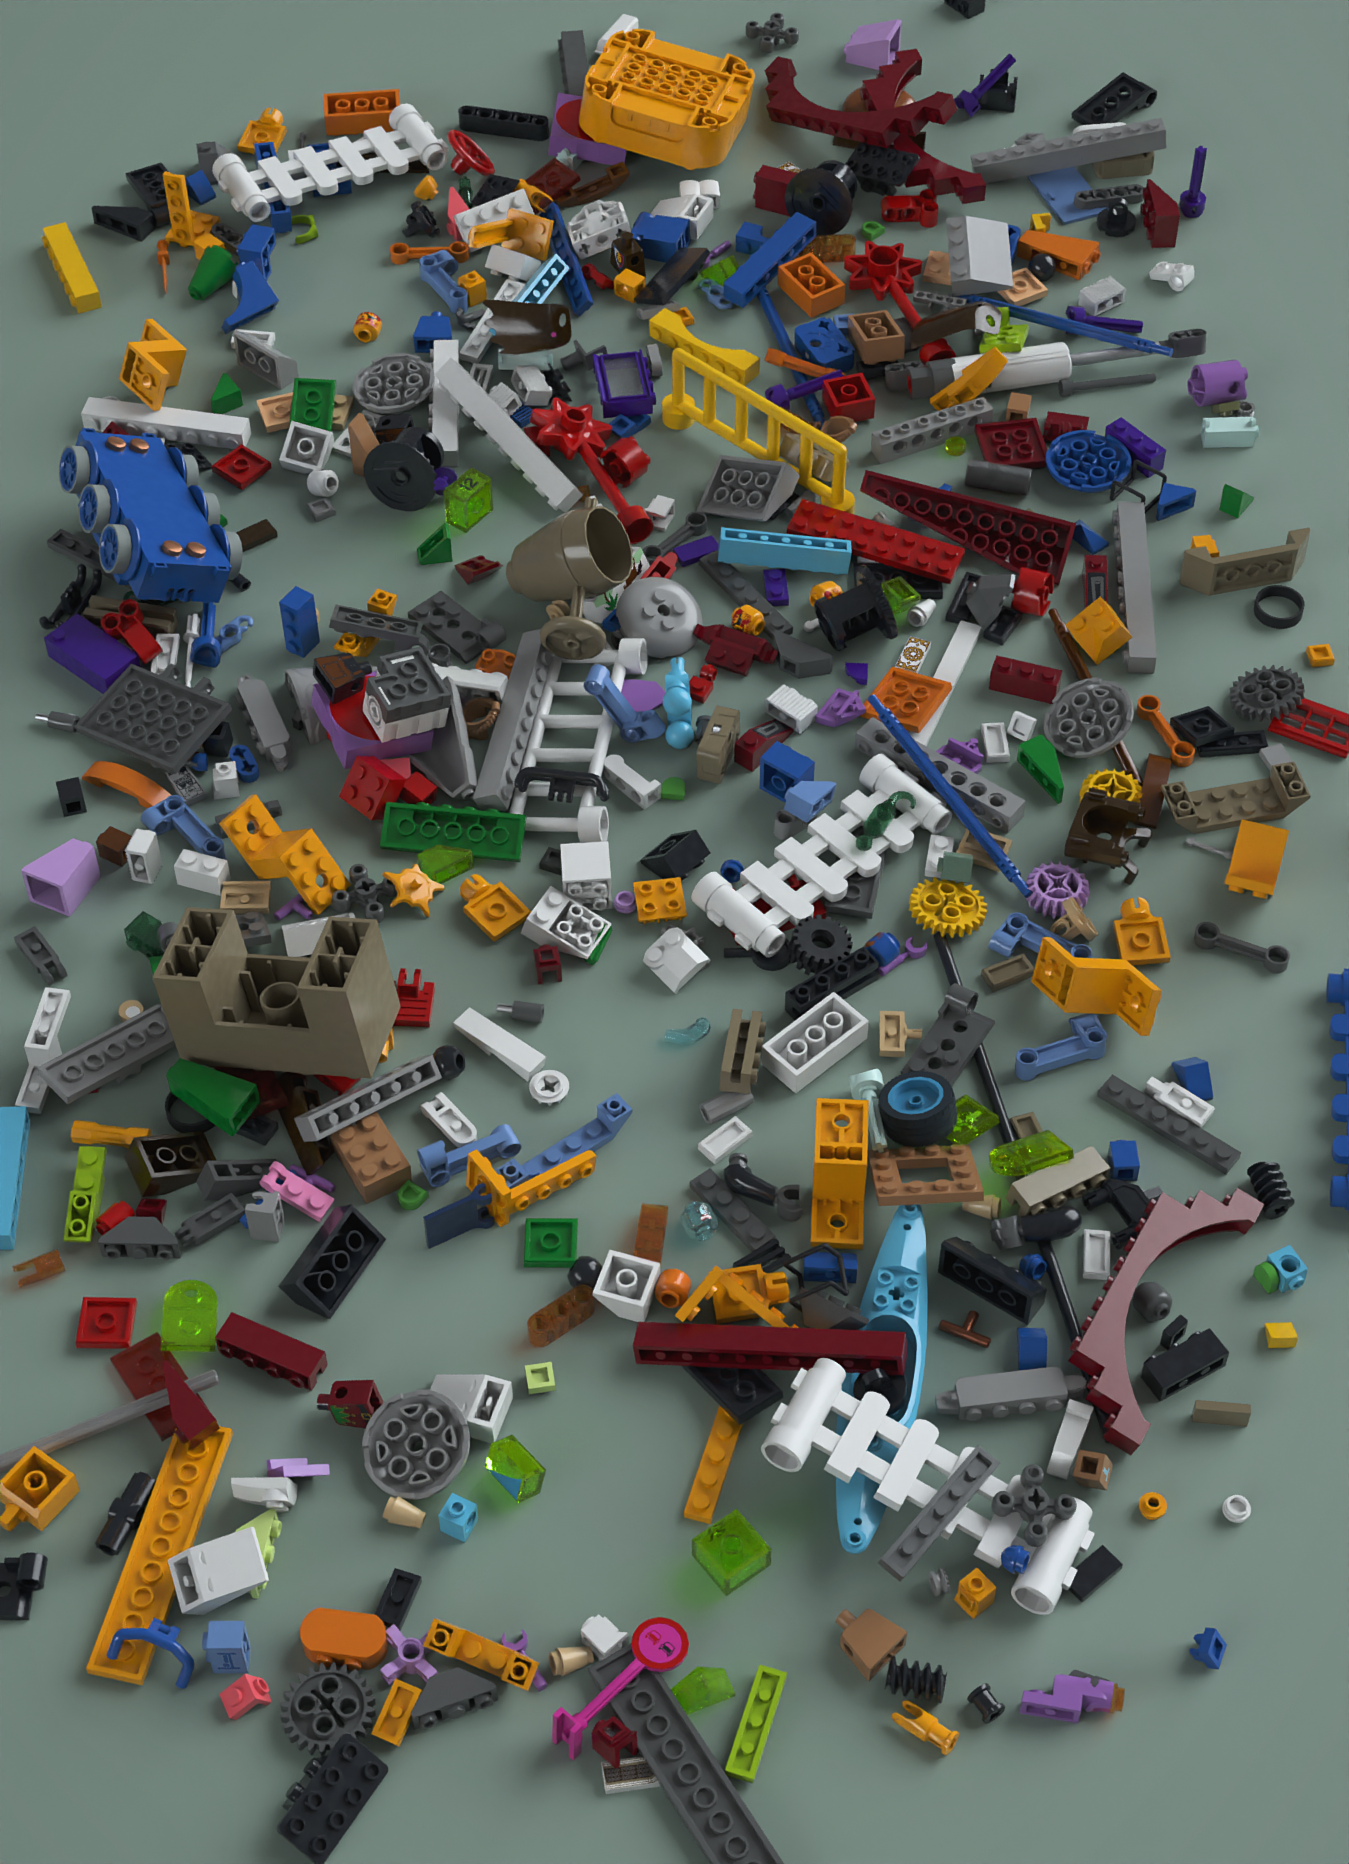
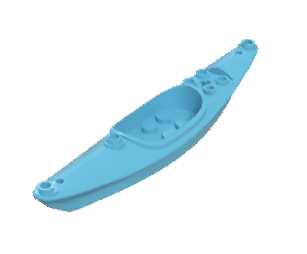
M919 1204L899 1205L886 1232L859 1308L862 1310L860 1315L869 1319L868 1324L859 1330L906 1332L908 1352L904 1376L909 1387L908 1394H906L905 1403L902 1408L888 1417L909 1429L916 1420L919 1407L927 1345L926 1236L922 1208ZM846 1373L841 1391L854 1397V1383L860 1373ZM837 1414L836 1434L842 1436L850 1421ZM874 1435L866 1451L891 1464L899 1448ZM856 1470L849 1483L836 1477L837 1520L840 1541L844 1550L851 1554H859L866 1550L877 1531L887 1505L873 1498L880 1484Z

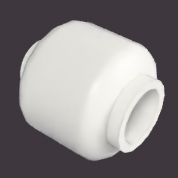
M316 469L309 474L307 487L314 496L330 497L337 492L339 481L337 475L332 470Z

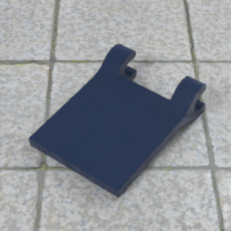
M484 1183L478 1184L469 1196L423 1217L426 1243L429 1249L472 1229H488L494 1226L493 1216L488 1219L482 1218L488 1215L486 1205L492 1202L491 1193L485 1196L480 1195L486 1192V1185ZM477 1205L485 1206L477 1210Z

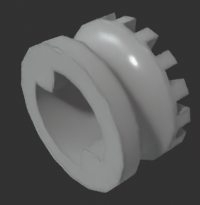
M1244 400L1239 401L1240 409L1235 411V416L1253 417L1254 403L1248 402V400L1246 402Z
M943 1568L939 1569L938 1573L929 1571V1582L935 1597L940 1596L941 1592L945 1594L950 1593V1584L947 1583L949 1580H946L948 1577L946 1571Z

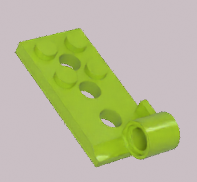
M996 307L1001 312L1000 331L998 334L984 333L979 345L980 353H987L994 347L1000 352H1021L1029 332L1028 324L1009 325V307ZM987 315L988 324L991 327H994L995 323L993 318L990 315Z

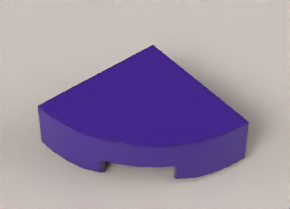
M845 663L846 674L855 679L858 684L867 685L868 663Z

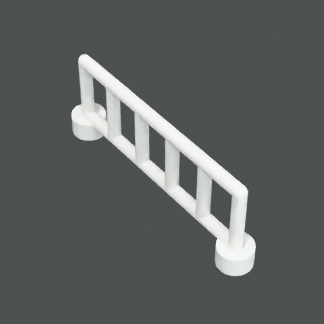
M622 638L619 650H603L599 655L585 660H568L553 654L520 770L526 767H535L536 762H590L588 773L601 777L614 721L604 708L602 715H549L553 696H594L585 691L583 687L584 682H557L562 663H614L611 680L621 692L625 674H645L648 653L644 638ZM545 728L598 729L594 749L540 747ZM531 781L528 784L527 791L523 793L518 788H515L509 813L523 815L527 797L548 796L550 782ZM575 785L573 797H582L577 818L526 817L525 831L578 832L580 843L607 841L609 831L608 812L605 806H594L597 796L596 787Z

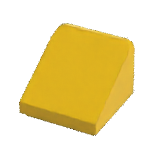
M1291 1322L1264 1324L1268 1348H1294L1296 1346L1298 1337Z

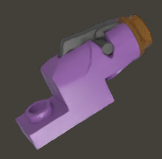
M1073 1670L1069 1675H1055L1052 1695L1037 1689L1023 1690L1020 1713L1078 1723L1081 1708H1085L1086 1712L1099 1711L1113 1714L1115 1711L1122 1712L1125 1688L1118 1687V1684L1110 1680Z

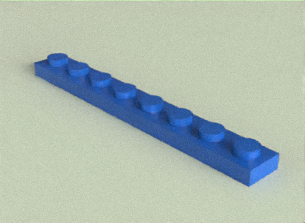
M552 202L544 210L545 213L541 212L539 216L554 221L550 247L553 255L557 254L569 267L562 280L573 311L580 317L594 303L560 210Z

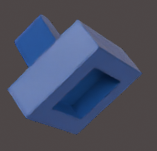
M1205 1628L1204 1633L1196 1634L1193 1638L1200 1645L1199 1648H1190L1189 1652L1195 1660L1204 1662L1209 1669H1219L1227 1644L1216 1628Z

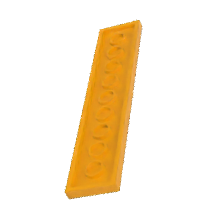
M219 1426V1430L194 1449L188 1442L183 1445L176 1435H173L87 1664L86 1670L88 1674L143 1685L157 1647L156 1645L144 1640H124L118 1658L115 1660L106 1656L113 1636L120 1629H148L154 1618L161 1620L162 1624L165 1625L176 1595L168 1559L194 1545L233 1436L231 1428Z

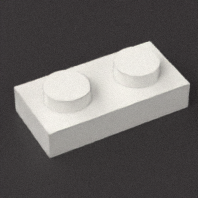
M931 834L924 876L941 878V872L937 871L938 858H943L944 851L953 852L954 837Z

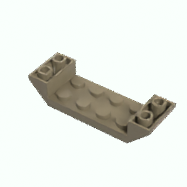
M1310 528L1289 531L1286 545L1211 558L1206 546L1187 549L1184 551L1179 582L1185 587L1211 596L1291 581L1304 562L1311 530Z
M1295 762L1272 765L1269 778L1188 792L1184 781L1161 785L1162 793L1175 822L1194 834L1240 826L1241 819L1259 823L1285 818L1309 800L1311 796Z

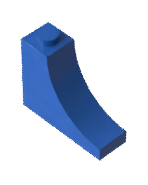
M253 260L248 263L242 262L235 267L236 270L232 278L238 289L239 303L236 311L223 322L221 328L225 334L274 310L279 302V299Z

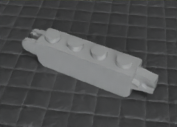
M250 674L238 677V695L235 696L238 708H243L244 710L242 715L245 723H250V734L253 740L257 739L258 741L256 746L260 756L264 755L267 763L273 762L275 769L281 772L287 770L289 764L286 757H289L292 753L290 736L265 682L259 679L254 680Z
M1056 1366L962 1377L956 1381L954 1390L935 1395V1405L938 1414H957L958 1421H976L980 1418L992 1416L1002 1418L1009 1414L1017 1413L1028 1415L1042 1410L1058 1411L1061 1408H1066V1403L1070 1399L1078 1400L1083 1398L1087 1383L1085 1378L1080 1375L1064 1376L1063 1371Z

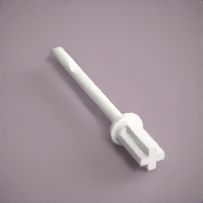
M194 613L192 616H187L186 633L183 635L184 642L188 643L185 685L190 688L193 662L190 660L191 644L196 638L200 637V618L198 614Z

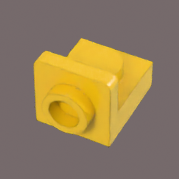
M1050 213L1031 214L1029 230L1043 233L1049 231Z

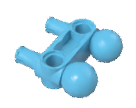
M674 657L670 661L671 671L665 675L666 693L662 703L668 717V727L665 733L666 740L671 747L681 750L692 744L694 738L691 714L692 700L690 697L689 674L684 671L685 660L678 657V664H676V657Z

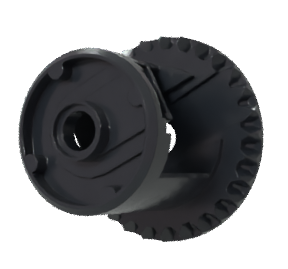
M835 160L824 161L817 167L800 171L790 180L785 191V206L789 217L791 218L798 212L816 222V236L825 237L838 233L847 225L851 217L852 203L857 193L855 174L847 165Z
M419 427L406 428L399 432L394 441L377 445L367 455L364 463V477L370 491L379 501L393 509L410 512L424 508L432 501L436 493L433 489L436 485L433 482L436 480L437 473L434 471L443 464V447L435 435ZM396 473H402L406 480L398 479Z
M864 564L858 566L855 571L857 587L830 600L822 597L814 603L815 613L821 630L832 647L837 651L847 648L845 642L876 627L888 639H894L898 636L897 624L889 602L877 579Z

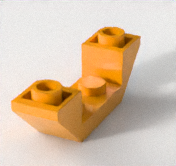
M377 589L367 602L368 611L392 616L397 595ZM346 632L335 644L334 649L350 653L352 656L367 657L381 638L372 636L365 638L356 635V633Z
M436 1618L433 1619L423 1644L424 1647L500 1677L501 1680L526 1691H529L539 1666V1662L520 1652Z

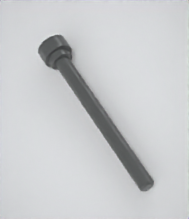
M1153 373L1083 382L1063 379L1059 380L1058 390L1061 397L1070 396L1071 393L1077 390L1155 382L1156 375Z

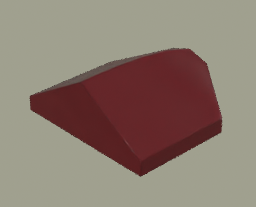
M479 555L456 564L455 569L469 585L488 577L504 565L498 561L487 560L483 555Z

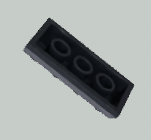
M352 1204L335 1207L278 1287L297 1305L322 1317L331 1319L386 1238Z
M957 1236L946 1239L941 1243L938 1273L1026 1325L1031 1322L1043 1306L1047 1289L1038 1281L1030 1280L1020 1274L1017 1269L1006 1266L993 1255L982 1252L971 1242L964 1241Z

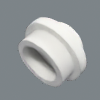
M1233 1495L1224 1501L1222 1510L1228 1520L1241 1523L1249 1518L1251 1506L1245 1497Z

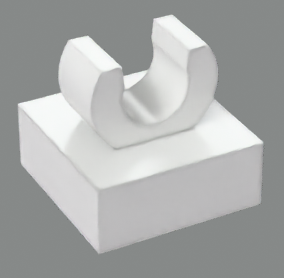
M1015 711L1007 733L1027 741L1032 736L1037 719Z

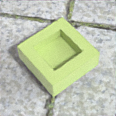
M552 1362L525 1365L529 1394L556 1390Z

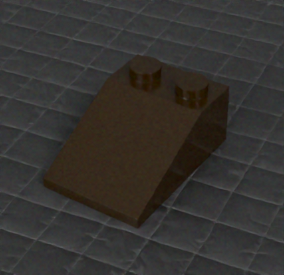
M203 1131L134 1137L125 1155V1160L142 1197L166 1195L194 1184L206 1162L217 1161Z

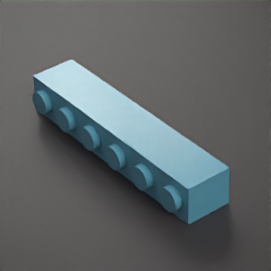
M554 254L541 264L513 299V302L542 304L569 270V267L557 254ZM490 328L489 331L495 336L496 331Z
M721 527L718 545V561L827 572L835 575H848L852 554L850 540Z
M26 1106L0 1107V1250H14L31 1122Z

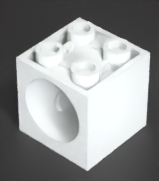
M608 841L560 844L563 894L589 910L612 909Z

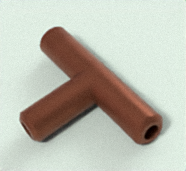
M974 1310L969 1311L962 1327L946 1320H941L939 1323V1330L982 1347L988 1348L991 1343V1338L972 1331L979 1317L978 1312Z

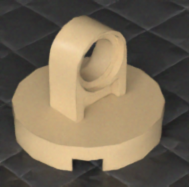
M1072 897L1065 899L1062 904L1067 914L1055 921L1050 931L1058 935L1060 929L1067 927L1066 932L1060 935L1061 937L1070 941L1082 933L1087 940L1092 941L1098 935L1093 923L1082 912L1083 909Z

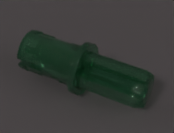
M463 176V178L459 179L458 194L469 209H472L473 205L470 202L472 201L473 190L471 189L470 179H467V176Z

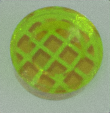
M957 436L948 438L945 443L946 453L951 456L963 455L966 452V441Z

